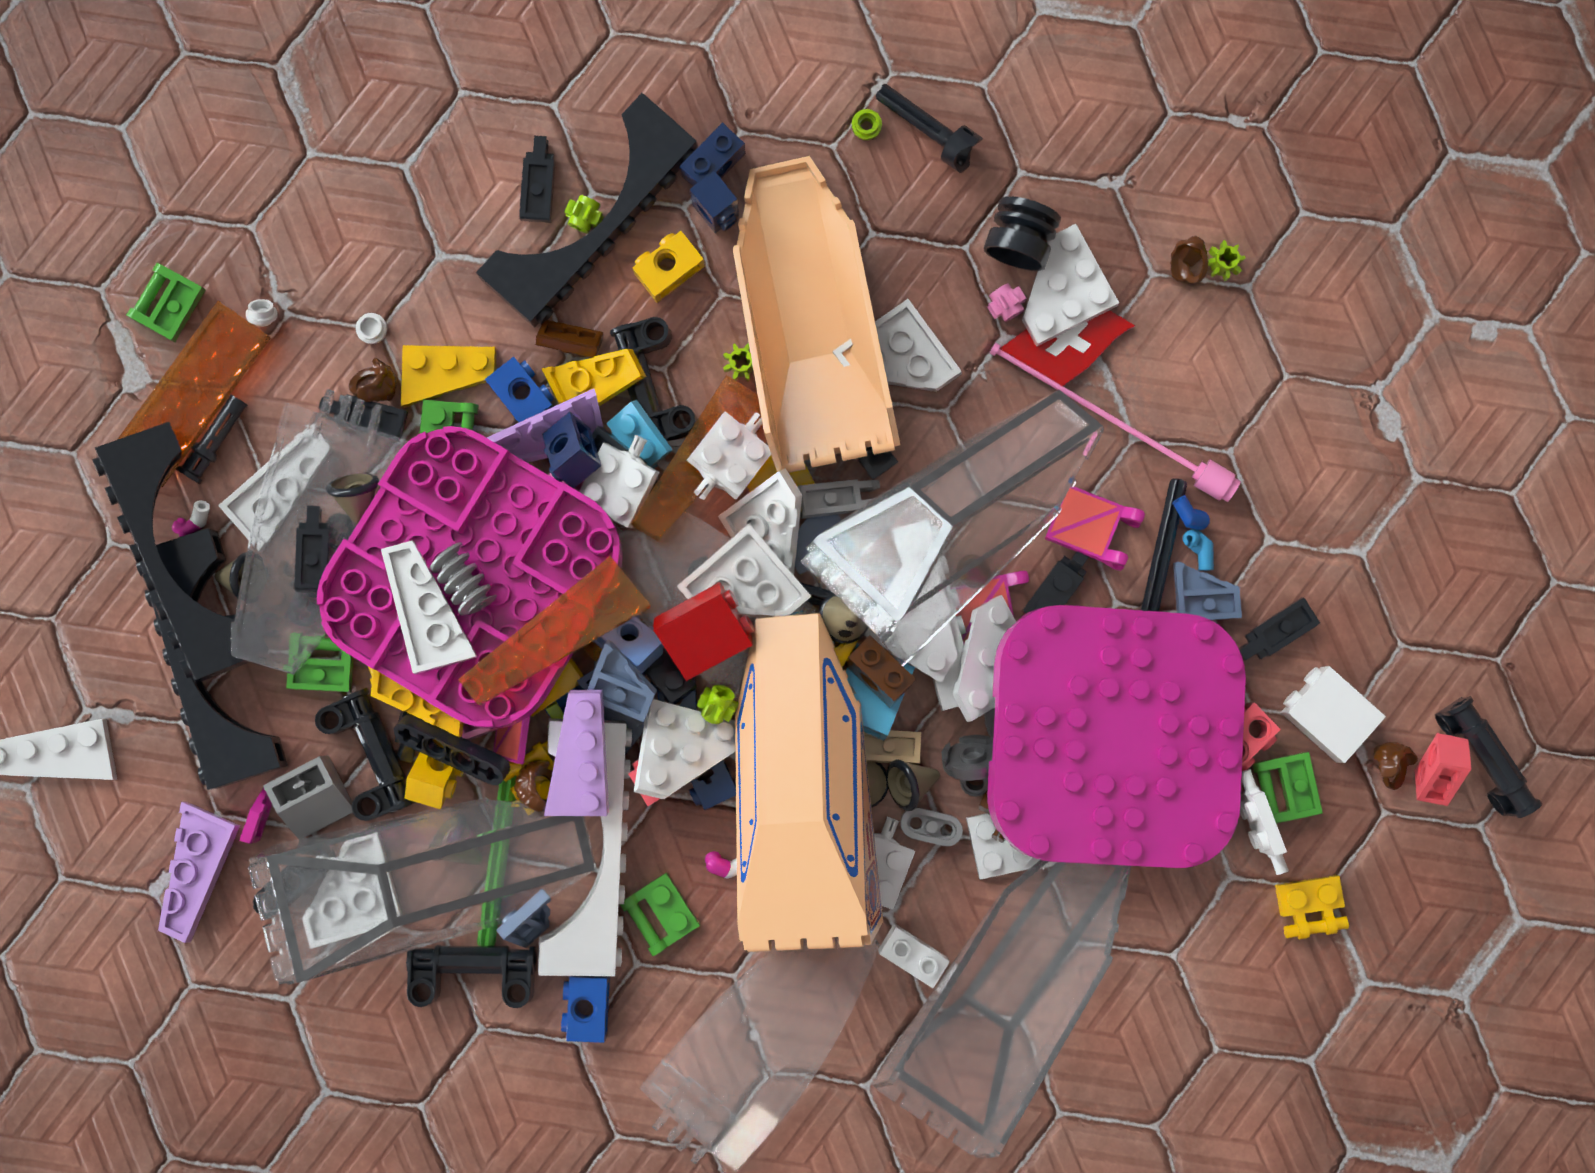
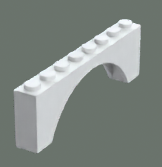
M549 718L547 750L549 754L556 757L563 719ZM604 720L609 813L607 816H600L603 828V851L599 872L588 896L576 912L562 925L539 937V976H615L616 967H621L622 948H616L617 935H623V916H618V904H624L625 886L619 885L620 873H625L626 854H621V841L627 842L628 832L627 823L622 822L623 810H628L629 791H624V779L630 778L628 774L630 773V760H625V747H631L632 729L626 728L625 721Z

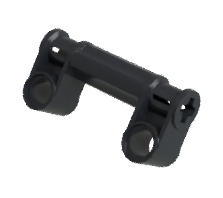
M650 317L610 330L611 337H615L618 351L633 349L646 375L645 378L627 389L631 402L635 400L639 402L666 441L677 440L693 434L698 427V418L689 407L679 405L661 410L645 354L663 349L671 342L672 332L667 323L661 318ZM658 326L664 328V334L659 340H651L649 338L652 328ZM680 414H689L691 417L690 424L686 428L680 429L675 425L676 418Z
M368 688L358 690L337 702L321 708L315 716V725L322 733L339 734L353 727L357 732L379 786L359 794L352 802L353 814L363 821L377 819L416 803L405 799L406 784L404 780L406 776L380 715L372 707L368 697L370 693ZM332 711L339 717V723L334 729L328 728L325 724V717ZM367 797L373 799L376 804V809L371 815L364 813L361 807L363 800Z
M1471 696L1461 697L1436 713L1435 719L1447 735L1468 739L1469 746L1497 786L1487 793V797L1499 814L1523 818L1542 806L1540 799H1535L1527 787L1526 778L1489 725L1487 719H1482L1473 706L1474 700Z
M409 945L406 958L408 972L407 998L416 1007H425L436 1001L441 992V974H502V999L504 1003L511 1008H521L530 1002L534 996L537 963L536 947L530 946L528 950L510 949L509 946L436 945L435 948H416L415 945ZM420 983L428 985L431 990L430 997L427 1000L420 998L417 993ZM514 984L524 987L526 992L524 1000L518 1001L512 997L511 987Z

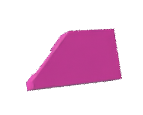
M264 787L249 811L239 841L252 844L261 840L272 807Z

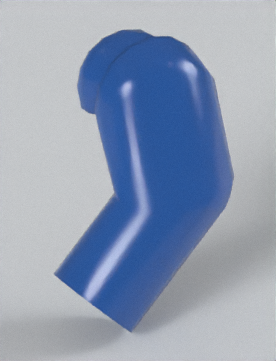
M1186 495L1172 502L1186 528L1204 530L1208 527L1210 523L1209 515L1205 511L1194 509Z

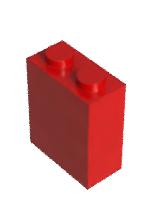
M721 582L654 618L653 631L686 681L753 645L752 633L755 632V629L747 615H740L736 608L739 604L735 595L730 589L726 591Z

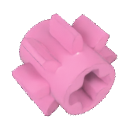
M1008 283L989 295L992 302L988 304L987 308L994 319L1002 316L1003 320L1007 322L1025 310L1022 303L1027 298L1020 286L1012 289Z

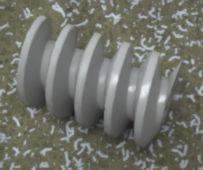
M458 542L441 552L432 562L430 570L432 573H439L437 580L440 584L447 583L444 587L445 593L453 594L451 601L454 605L461 604L458 612L464 616L478 612L490 605L497 595L486 597L485 594L491 588L490 584L478 585L484 575L472 576L471 573L477 565L476 563L465 565L464 562L470 557V554L467 552L459 555L457 552L463 544Z

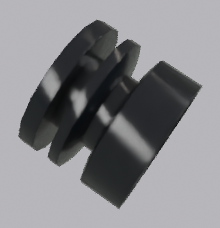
M1014 196L1001 198L998 204L999 212L994 215V222L1000 227H993L989 230L984 245V252L993 259L1012 267L1029 271L1044 270L1051 252V246L1045 241L1055 239V229L1059 228L1061 216L1050 207L1033 200Z

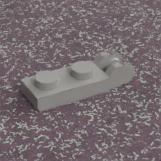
M858 479L800 485L798 486L802 494L800 517L803 519L856 513L861 510L865 511L882 502L883 499L861 500L860 492L875 491L880 488V483L878 480L858 481Z

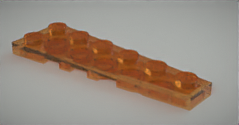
M725 376L631 523L633 527L657 542L706 489L704 487L698 496L694 493V490L697 489L704 478L698 469L686 461L725 411L744 425L748 423L754 413H758L760 416L754 422L755 425L761 418L758 394L731 377ZM763 424L759 427L755 434H757V432L763 427Z
M609 556L458 680L474 701L481 706L652 606L614 559Z

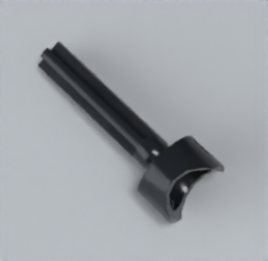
M886 83L882 85L881 89L876 93V99L943 146L944 149L941 154L943 162L959 173L964 172L970 166L972 147L983 140L981 136L965 125L953 132Z

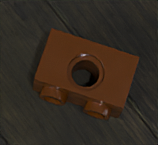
M871 635L859 645L844 664L889 708L916 680Z

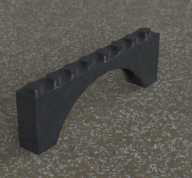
M643 93L621 114L629 140V166L618 200L603 221L578 241L547 253L521 255L496 250L476 272L478 277L534 328L539 323L543 324L552 316L554 312L552 308L559 301L564 302L570 297L574 291L572 286L580 278L585 279L591 274L595 268V261L601 255L605 257L613 250L616 244L614 241L621 233L627 234L636 223L635 218L642 210L647 212L656 202L657 198L655 196L662 188L667 190L677 179L676 173L680 170V165L698 148L697 140Z
M170 422L95 447L97 457L92 459L99 477L105 475L110 486L104 489L111 505L118 504L122 515L117 516L123 533L127 534L130 532L135 544L129 545L136 563L142 561L147 573L142 574L148 591L155 590L159 602L154 603L161 621L167 619L172 630L167 632L173 649L180 648L184 660L179 661L186 679L193 677L195 684L267 656L269 650L256 622L228 618L203 607L176 584L160 558L153 534L155 503L166 476L182 458V450Z
M209 528L156 545L160 558L172 579L197 603L209 579L226 561L218 531ZM142 561L136 563L137 570L142 577V574L147 573ZM146 589V600L149 606L153 607L156 615L154 627L160 637L162 636L165 646L162 650L163 658L166 664L171 666L174 678L171 679L174 693L180 696L183 706L180 708V715L183 723L189 726L192 736L189 738V745L192 753L195 756L197 755L200 763L198 775L201 783L206 785L207 790L218 789L287 767L288 764L278 736L254 731L237 722L214 701L203 681L195 684L193 677L186 679L179 661L184 660L180 648L173 649L167 632L172 630L167 619L161 621L154 603L159 602L155 590L149 592Z

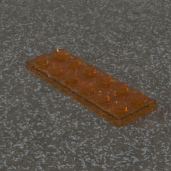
M217 301L118 438L121 439L170 422L181 447L182 458L173 466L161 487H164L177 466L180 465L190 451L191 445L195 444L271 339L270 336L220 301Z

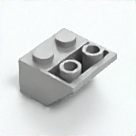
M329 755L319 756L263 785L276 813L299 840L353 813L352 801Z

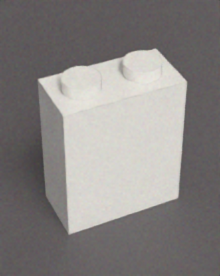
M1330 666L1320 667L1319 669L1315 667L1304 678L1306 684L1299 692L1297 690L1293 691L1285 699L1283 704L1286 707L1280 713L1336 763H1346L1386 716Z

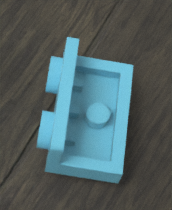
M637 400L630 402L606 423L612 431V435L628 448H630L635 435L646 439L647 442L640 457L653 469L657 468V463L673 450Z

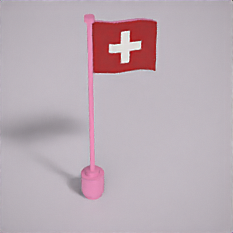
M1109 310L1037 347L1027 329L1002 347L997 343L994 344L990 351L991 355L995 356L997 354L1056 390H1061L1071 399L1194 471L1192 478L1196 480L1194 486L1218 501L1223 499L1229 502L1239 487L1241 481L1235 478L1236 474L1211 459L1207 464L1201 461L1196 466L1063 387L1088 369L1115 339L1135 327L1134 324Z

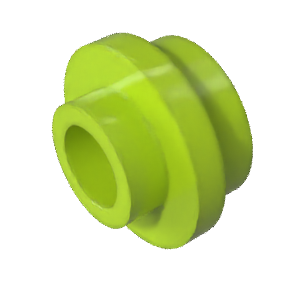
M863 109L854 115L852 131L859 139L872 140L881 132L882 120L875 111ZM868 121L872 124V128L864 130L861 124Z

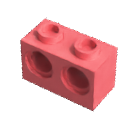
M1255 702L1246 703L1244 707L1242 771L1249 769L1255 762L1253 756L1261 749L1266 751L1277 741L1275 735L1281 730ZM1254 720L1261 725V733L1256 738L1249 733V725Z
M1436 734L1414 770L1417 800L1444 806L1449 805L1471 771L1468 739Z

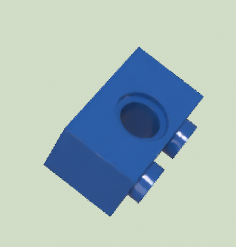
M512 357L485 378V381L518 422L554 407L550 403L555 399L544 384L540 387L535 384L531 378L536 374L525 360L519 363L515 357ZM520 386L530 387V394L526 399H516L515 393Z
M570 976L569 981H564L563 1000H568V1013L562 1014L561 1031L567 1032L566 1041L604 1043L606 1041L610 976ZM588 1000L591 1002L593 1013L589 1015L581 1014L577 1008L578 1001Z

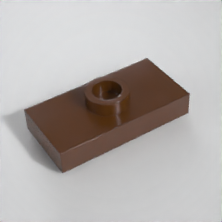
M546 320L541 324L536 335L535 345L561 350L564 353H575L594 358V356H597L602 344L603 332Z

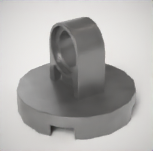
M968 735L960 737V743L952 747L949 742L941 752L944 771L949 776L960 779L961 788L966 794L975 797L982 796L988 789L989 761H992L993 738L983 735ZM983 780L984 783L976 786L969 783V781Z

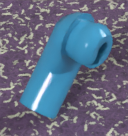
M1191 529L1185 532L1183 542L1198 555V570H1214L1213 542L1199 530Z

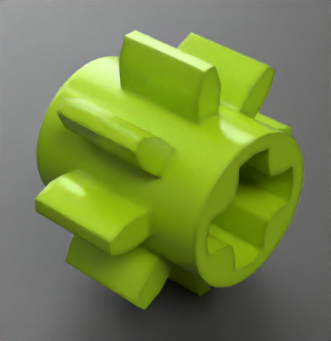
M583 195L579 196L577 202L570 199L564 211L566 217L570 218L567 224L580 232L588 234L591 227L595 228L604 218L603 213L598 211L601 206L600 203Z
M1223 240L1219 247L1220 250L1213 246L1209 249L1208 252L1213 257L1208 259V266L1213 271L1211 277L1220 275L1223 276L1224 281H1227L1230 278V272L1238 275L1242 271L1237 264L1243 262L1246 257L1240 256L1238 244L1234 247L1227 246L1226 240ZM1222 256H1224L1226 261H1230L1228 266H1226L1225 261H1220Z
M734 343V351L731 354H723L724 359L730 361V364L723 367L724 372L732 370L734 373L733 381L735 382L739 376H745V379L750 381L749 374L754 370L751 353L749 352V344L747 343L744 348L738 349V346ZM742 356L746 357L748 366L742 365L741 369L737 368L736 361L734 360H741Z
M715 685L712 689L709 687L705 688L697 703V707L703 708L701 715L706 721L712 724H720L723 720L731 721L739 702L733 701L735 695L730 688L724 685Z

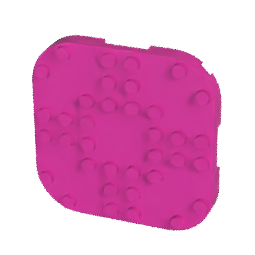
M446 426L443 429L420 433L408 441L396 454L378 483L381 486L349 539L342 540L327 564L317 591V605H319L322 618L321 624L328 637L341 650L425 699L428 703L451 717L480 728L508 727L523 721L543 704L614 588L621 571L623 558L619 532L608 514L595 501L565 483L552 478L475 431L462 427ZM414 541L430 569L432 562L441 552L458 542L463 544L457 553L459 555L467 552L470 554V557L464 562L465 565L476 563L477 567L471 573L472 576L483 574L484 577L478 585L490 584L491 588L485 594L486 597L497 595L490 605L478 612L464 616L460 615L458 609L461 604L454 605L451 601L453 594H446L444 591L447 583L440 584L437 580L439 573L432 574L477 654V658L413 674L381 549Z
M1054 605L1039 608L1021 616L1022 618L1016 621L1011 628H1008L998 645L994 662L992 697H996L993 756L992 761H989L987 798L990 816L997 831L1002 834L1011 847L1020 853L1051 862L1188 868L1200 865L1215 857L1232 838L1240 814L1246 677L1242 655L1232 637L1215 622L1202 616L1184 613Z

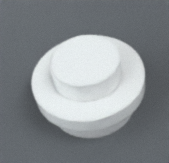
M265 299L250 302L246 310L247 321L259 327L270 325L278 317L277 309L273 307V303Z
M376 313L364 314L357 321L356 333L365 343H379L387 334L386 321Z

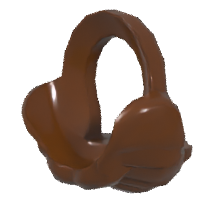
M1192 236L1188 240L1177 242L1175 249L1171 253L1170 262L1171 275L1176 281L1183 282L1187 280L1189 283H1198L1205 278L1208 271V251L1203 239ZM1202 259L1201 273L1195 276L1190 267Z
M373 358V367L365 368L355 374L350 380L349 390L362 402L391 401L395 395V374L390 366L377 358ZM375 376L370 384L358 388L362 380Z
M1387 742L1383 745H1378L1373 750V758L1379 762L1378 767L1381 776H1383L1385 786L1391 790L1399 789L1405 780L1407 766L1418 762L1417 755L1410 747L1397 742ZM1396 776L1395 779L1392 782H1390L1389 778Z
M536 760L525 765L519 771V775L515 780L514 789L519 801L537 812H541L546 807L547 799H542L539 796L534 779L536 776H544L551 782L553 771L548 769L550 765L548 760Z

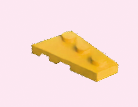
M403 345L401 407L405 408L423 401V399L431 400L452 391L463 390L486 383L485 378L496 371L497 349L495 347Z
M623 349L594 356V358L542 368L559 404L594 388L598 405L601 406L646 377L633 349Z
M374 670L370 696L442 728L455 736L462 737L463 722L451 717L428 703L425 699Z

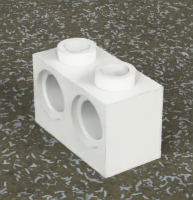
M895 923L878 948L881 956L934 988L950 962L947 956Z

